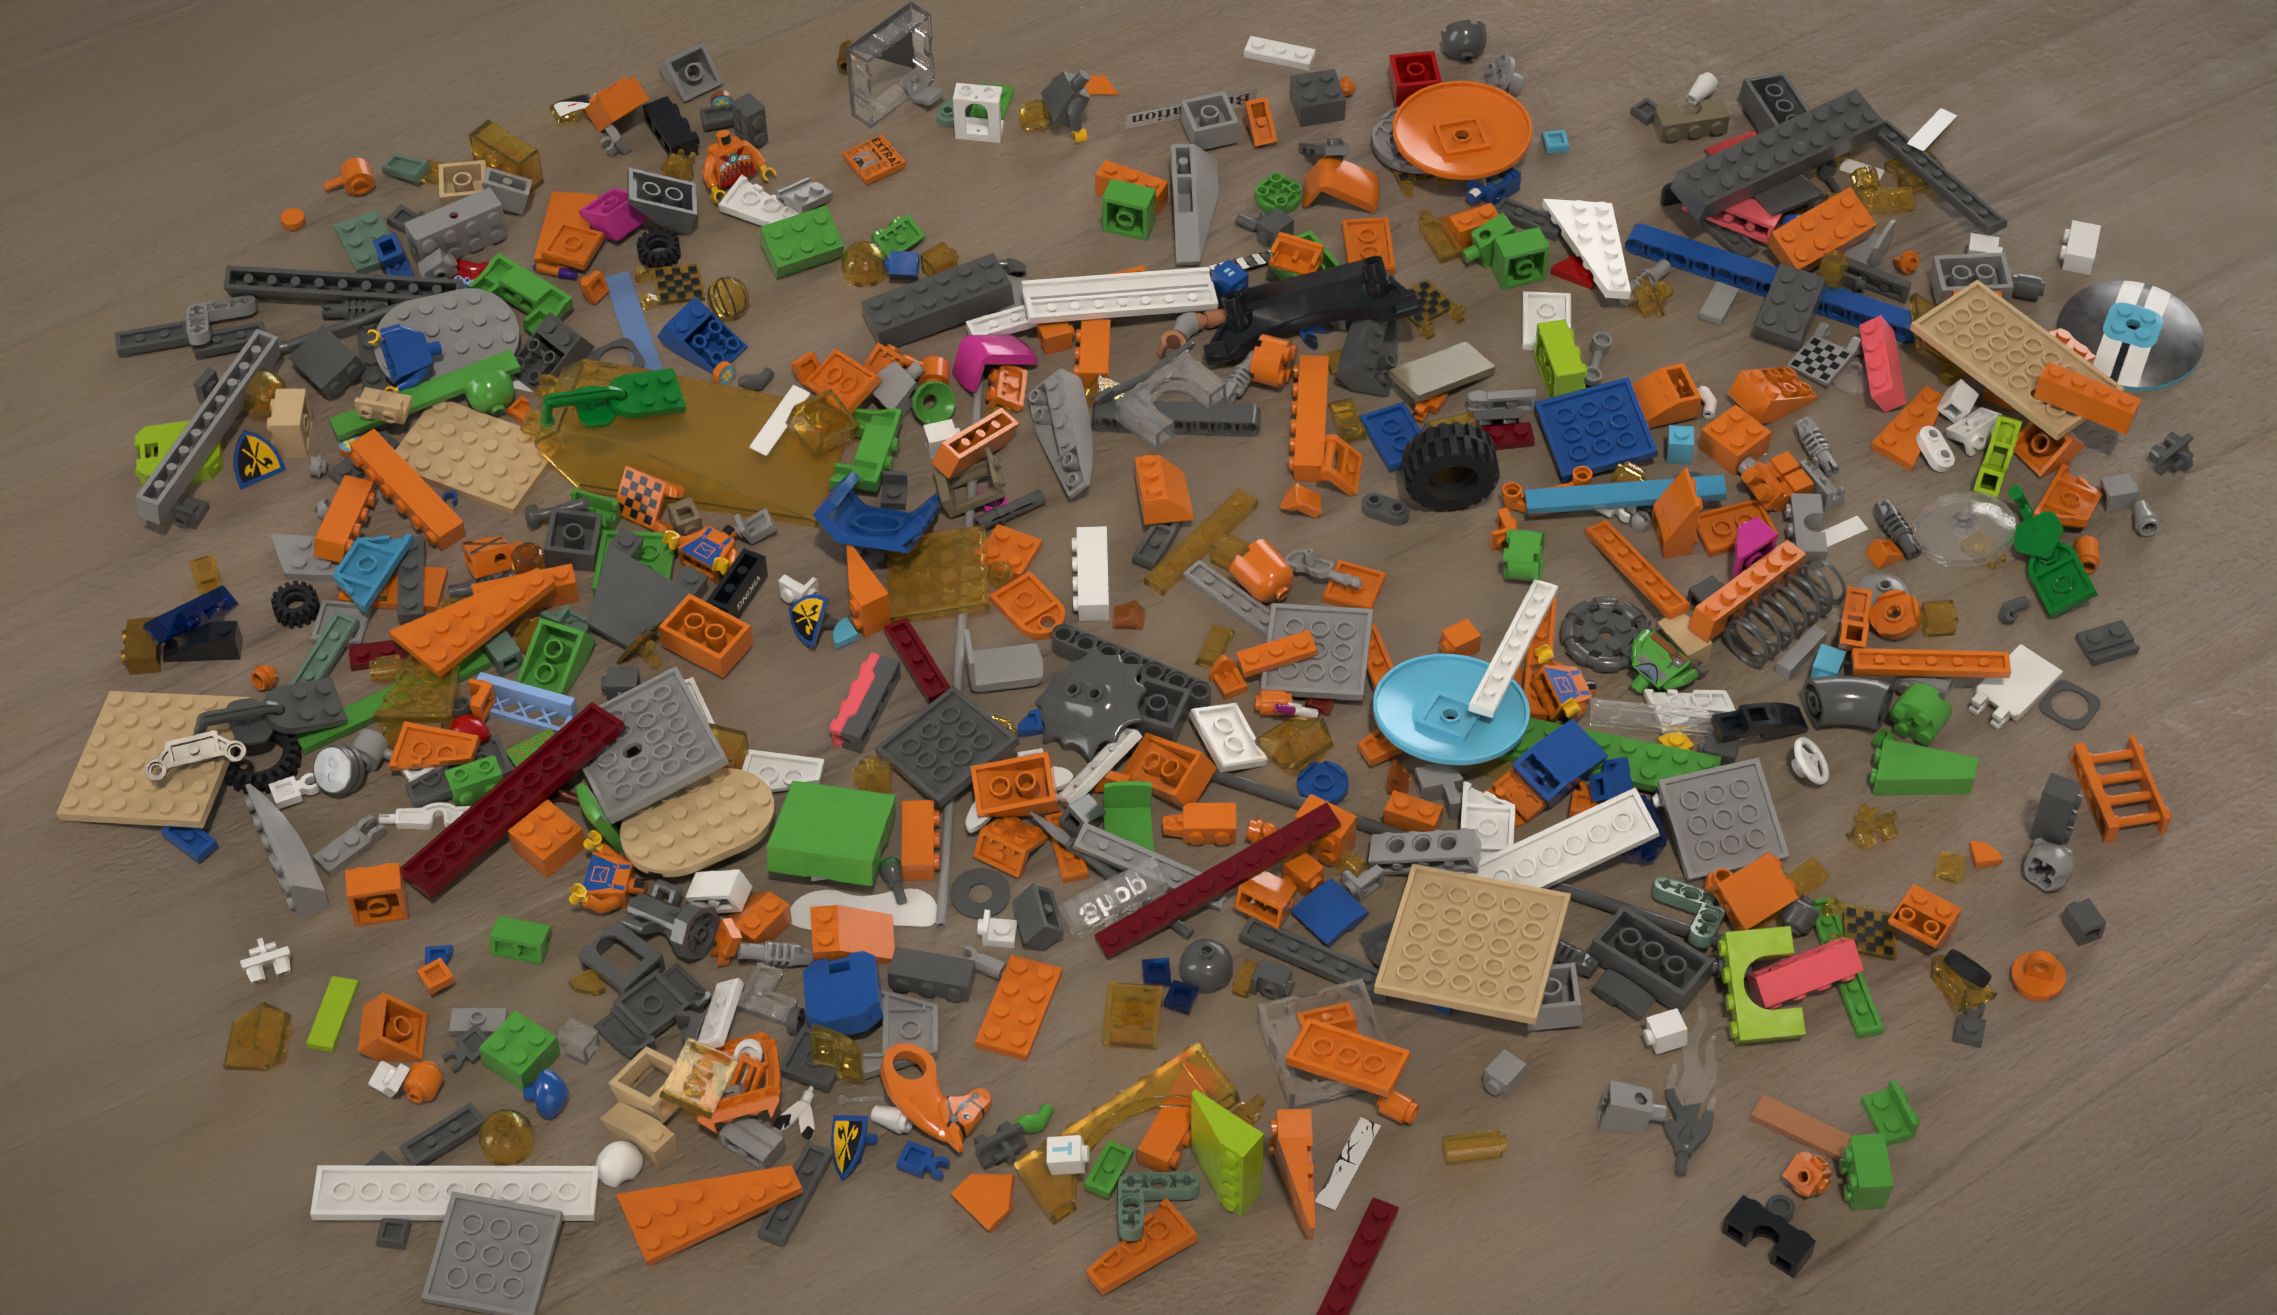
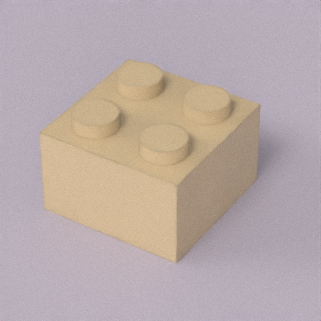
M485 160L438 164L441 207L484 190L482 182L487 167Z
M276 389L275 399H271L270 402L272 415L267 418V430L272 433L271 444L277 449L281 458H308L314 419L306 389Z

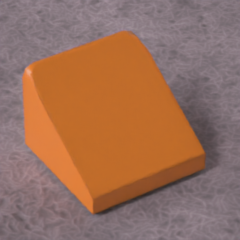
M1874 539L1865 552L1878 569L1904 559L1903 553L1892 540Z

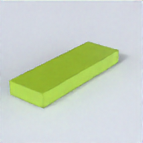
M337 976L331 977L306 1042L308 1049L334 1053L359 988L358 980Z

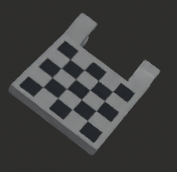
M1821 322L1813 336L1789 361L1787 367L1828 387L1852 358L1863 351V346L1860 345L1862 339L1857 336L1851 339L1847 349L1826 340L1831 334L1828 330L1830 324Z

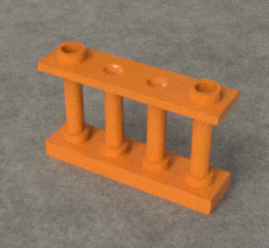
M2129 735L2125 749L2098 754L2088 752L2085 743L2074 744L2070 762L2079 783H2082V791L2104 843L2114 842L2117 832L2121 827L2155 822L2159 834H2165L2168 823L2171 821V813L2169 808L2165 807L2144 758L2143 746L2138 744L2135 735ZM2128 759L2132 770L2101 775L2096 772L2094 765ZM2137 780L2141 791L2109 796V794L2105 793L2103 785ZM2146 801L2150 812L2118 817L2114 815L2111 807Z

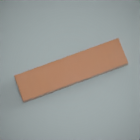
M1762 1094L1750 1116V1120L1838 1162L1839 1158L1843 1157V1147L1847 1146L1851 1136L1765 1094Z

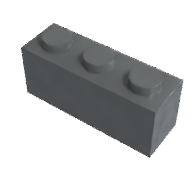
M2050 773L2042 792L2029 839L2042 838L2049 843L2061 846L2064 840L2069 842L2083 799V795L2079 794L2082 783Z
M895 947L888 970L890 989L898 992L918 993L926 997L946 998L953 1002H969L976 977L975 960Z

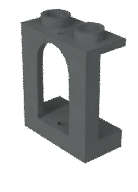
M618 920L605 927L599 936L591 943L583 946L578 954L581 969L585 971L590 967L618 989L619 997L654 970L658 973L665 971L663 955ZM619 940L644 958L628 974H624L602 957Z

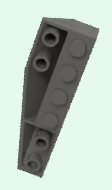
M1386 271L1388 282L1397 281L1392 274ZM1355 319L1352 321L1336 373V377L1351 391L1382 396L1389 395L1393 381L1388 377L1389 370L1396 368L1398 361V320L1390 322Z

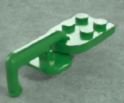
M674 368L620 375L614 378L609 386L605 387L594 385L580 387L574 391L548 394L543 399L540 422L542 426L550 427L555 423V418L552 415L553 408L575 406L578 419L583 426L588 428L609 426L617 415L628 419H639L686 412V403Z
M2018 485L2010 487L2008 495L2015 501L2025 520L2013 528L2011 540L2020 554L2031 556L2028 564L2029 575L2051 618L2053 619L2098 596L2076 551L2070 545L2059 542L2064 529L2057 515L2051 511H2044L2032 517L2034 512L2023 494V489Z

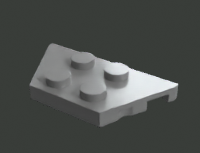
M271 534V540L286 580L335 582L332 574L340 563L314 557L316 536Z

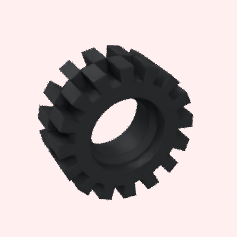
M657 228V231L649 229V234L643 232L642 237L639 236L638 258L641 265H645L648 270L652 267L653 271L658 268L665 271L666 266L671 269L673 268L672 263L676 265L678 259L680 260L681 258L679 238L677 235L675 236V232L671 231L669 233L667 228H664L663 231H661V228ZM659 247L666 248L662 251H652L653 249Z
M293 581V585L287 582L285 583V588L279 586L277 588L278 592L274 591L272 594L273 612L277 622H281L282 626L286 627L288 624L290 629H294V625H297L299 629L303 628V623L307 626L310 625V619L313 621L317 619L316 615H318L320 604L316 590L313 589L312 585L309 584L307 586L304 581L300 585L298 581ZM296 601L305 602L303 605L297 608L287 607L289 604Z

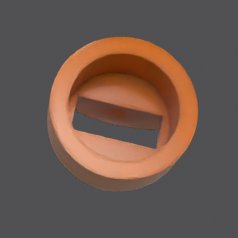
M1346 76L1339 81L1345 97L1356 92L1355 84L1349 77Z

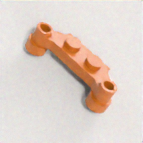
M1578 466L1573 470L1570 483L1548 488L1590 485L1592 482V470L1586 466ZM1516 482L1505 483L1501 494L1503 507L1508 508L1509 511L1518 510L1527 513L1522 487ZM1549 513L1529 514V515H1530V517L1532 518V517L1541 516V515H1545V514H1549Z

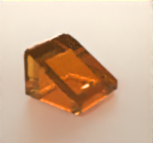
M1136 600L1114 607L1112 627L1114 629L1142 630L1145 619L1144 608Z
M1393 759L1388 776L1387 793L1391 796L1393 790L1408 794L1411 777L1397 759Z

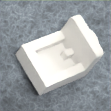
M785 574L778 580L780 597L787 603L794 604L797 600L807 595H819L818 579L812 577L805 585Z

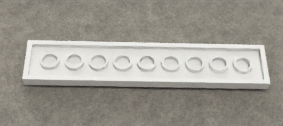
M318 1165L310 1216L312 1220H382V1218L443 1221L453 1191L562 1211L564 1215L562 1221H595L599 1166Z

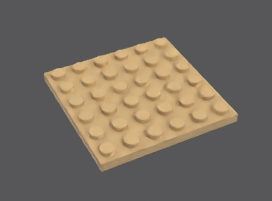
M109 691L57 810V817L63 821L204 828L231 761L223 756L172 768L161 781L149 779L145 773V767L149 761L156 759L165 748L164 742L192 736L199 714L224 709L232 701L251 697ZM229 723L207 726L206 732L217 730L219 736L230 741L236 740ZM156 767L153 770V775L161 774L162 768Z
M1412 864L1375 981L1374 993L1536 1025L1570 905L1571 894Z

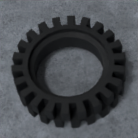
M274 730L268 741H273L282 747L283 753L280 760L271 768L258 772L246 771L241 769L235 762H230L224 780H226L230 787L233 785L235 791L239 792L242 789L246 795L248 794L245 785L249 783L260 792L261 789L265 788L266 794H270L271 791L268 784L288 778L290 775L296 777L298 774L297 768L301 767L300 759H302V754L297 736ZM235 749L234 757H237L240 749Z

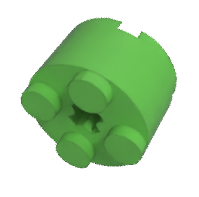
M1508 529L1507 544H1509V547L1504 548L1503 563H1508L1505 564L1504 579L1541 580L1544 567L1545 533L1533 530Z
M1914 683L1911 687L1908 686L1890 709V717L1895 725L1893 730L1900 737L1907 736L1923 745H1929L1951 717V706L1947 699L1942 701L1937 696L1940 692L1935 688L1923 683Z

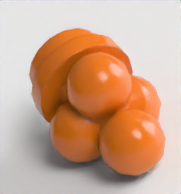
M1258 818L1257 821L1250 819L1245 840H1249L1251 844H1254L1277 831L1272 823L1262 825L1263 819Z

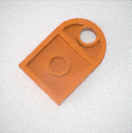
M1031 571L989 595L990 602L1027 638L1034 640L1052 638L1053 628L1058 624L1066 622L1063 604ZM1045 622H1051L1054 624L1052 627L1049 628L1042 626V624Z

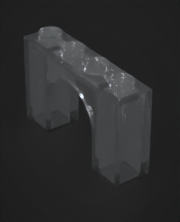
M1183 352L1178 357L1173 358L1162 369L1155 371L1144 382L1137 384L1129 393L1119 397L1115 402V419L1153 449L1158 450L1174 438V421L1158 410L1152 403L1162 395L1178 393L1190 397L1209 412L1226 399V382L1187 352Z

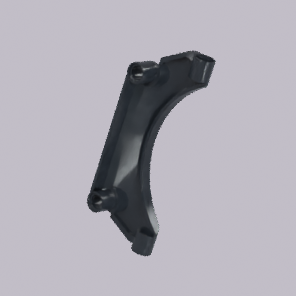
M1371 256L1363 260L1225 293L1221 299L1227 322L1219 325L1210 343L1205 344L1203 347L1207 364L1211 366L1239 359L1254 350L1255 346H1261L1262 341L1258 339L1262 334L1280 337L1314 325L1343 320L1370 319L1391 322L1420 315L1421 312L1416 293L1410 292L1397 281L1388 282L1383 258L1381 256Z

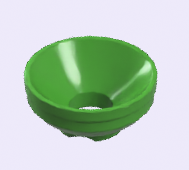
M928 381L920 385L912 399V408L916 417L925 424L948 420L956 407V398L953 390L947 384L939 381ZM933 394L935 403L932 407L926 408L923 400L926 395Z

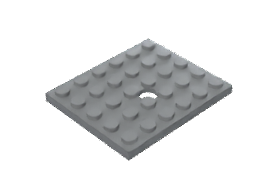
M677 666L599 705L602 709L622 720L627 729L584 765L582 769L608 821L612 825L730 763ZM568 722L560 725L561 728L565 726ZM636 746L638 749H642L633 758H626L628 755L627 750L631 747Z

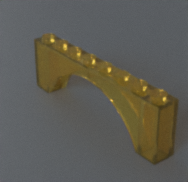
M1199 1041L1194 1045L1185 1047L1181 1054L1172 1060H1166L1161 1063L1158 1069L1149 1075H1144L1137 1079L1135 1084L1125 1091H1119L1114 1094L1111 1100L1102 1106L1094 1107L1087 1116L1079 1121L1070 1123L1064 1131L1055 1137L1081 1135L1084 1145L1089 1146L1091 1153L1093 1148L1109 1131L1133 1116L1166 1107L1191 1108V1093L1194 1089L1227 1110L1241 1102L1237 1088L1202 1042ZM1046 1139L1040 1147L1020 1156L1013 1165L1019 1178L1051 1223L1055 1225L1077 1210L1076 1194L1080 1173L1051 1175L1046 1163Z

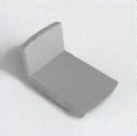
M1891 219L1880 236L1872 233L1871 236L1831 259L1842 263L1846 256L1877 268L1893 241L1896 220Z
M964 629L968 673L971 688L974 691L988 692L1029 687L1041 682L1043 677V659L1037 643L972 651L969 629Z

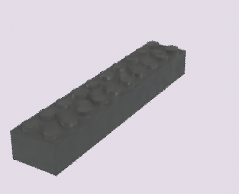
M1855 89L1679 170L1670 189L1695 220L1700 222L1875 140L1884 121L1859 91Z

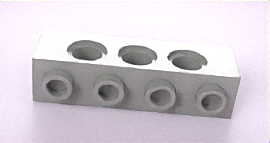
M1468 828L1449 831L1438 829L1430 832H1384L1382 834H1372L1368 862L1371 868L1378 864L1384 870V875L1409 874L1412 864L1454 872L1479 871L1482 843L1476 830Z

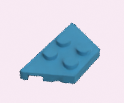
M408 533L404 534V538L390 539L389 535L376 538H357L332 574L333 579L362 611H368L413 544V535Z

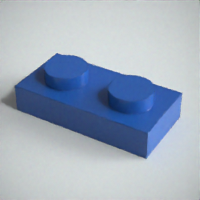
M165 826L161 830L162 836L198 863L218 847L217 840L200 828Z

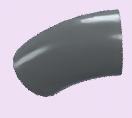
M1843 675L1807 678L1802 687L1803 705L1810 722L1817 727L1826 725H1854L1879 730L1886 719L1894 692V685L1892 683L1866 677Z

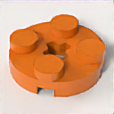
M1890 590L1881 594L1874 606L1871 605L1870 623L1874 631L1882 639L1903 638L1915 633L1919 629L1922 615L1920 605L1913 595L1906 594L1903 590ZM1895 610L1901 613L1897 618H1889Z

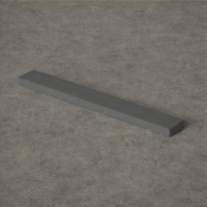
M1887 119L1884 120V124L1875 141L1987 236L2007 227V220L1929 154L1908 145L1907 143L1910 138Z

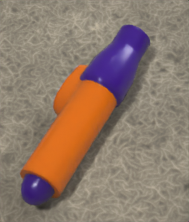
M541 263L533 265V269L539 273L563 279L576 280L578 277L577 272H573L560 265L556 267Z

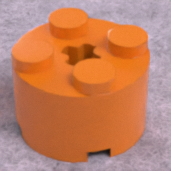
M1262 334L1258 339L1262 341L1261 346H1255L1250 373H1253L1254 377L1250 379L1253 382L1281 388L1284 383H1290L1293 370L1290 367L1292 360H1295L1297 356L1298 346L1293 345V342L1290 340Z

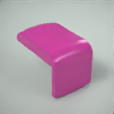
M967 335L959 344L952 374L964 388L971 392H977L985 364H1037L1038 360L1032 349L1021 339L1013 335Z

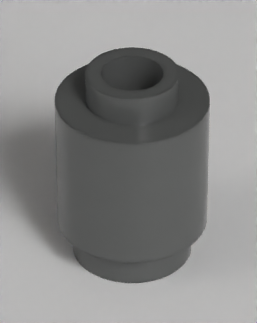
M2019 273V275L2012 274L2014 287L2012 294H2015L2014 297L2037 300L2038 296H2043L2046 282L2041 281V276Z

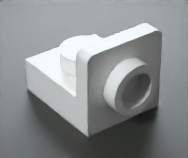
M985 909L984 917L978 920L977 935H982V946L1015 948L1018 921L991 918L990 910Z
M381 1061L370 1078L368 1085L392 1098L397 1093L410 1068L401 1063L395 1068Z

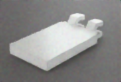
M2022 644L2009 655L2011 666L2010 678H1985L1976 687L1975 696L1971 699L1973 705L1969 707L1968 711L1976 716L1988 704L1997 708L1992 714L1994 719L1990 721V725L1997 730L2010 717L2018 721L2061 679L2063 674L2061 669Z

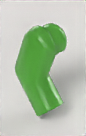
M1042 1104L1037 1114L1020 1116L1015 1120V1123L1019 1122L1022 1125L1023 1133L1041 1132L1054 1113V1109L1048 1104Z

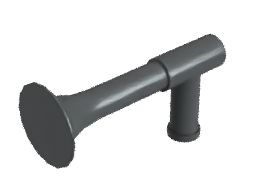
M581 498L553 506V508L591 512L588 509L590 507L588 498ZM535 504L527 505L525 519L528 525L533 529H538L542 524V520L551 516L552 507L539 509Z

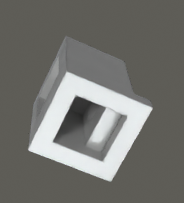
M440 248L418 262L421 277L451 278L458 273L456 268L457 261L450 253H445Z

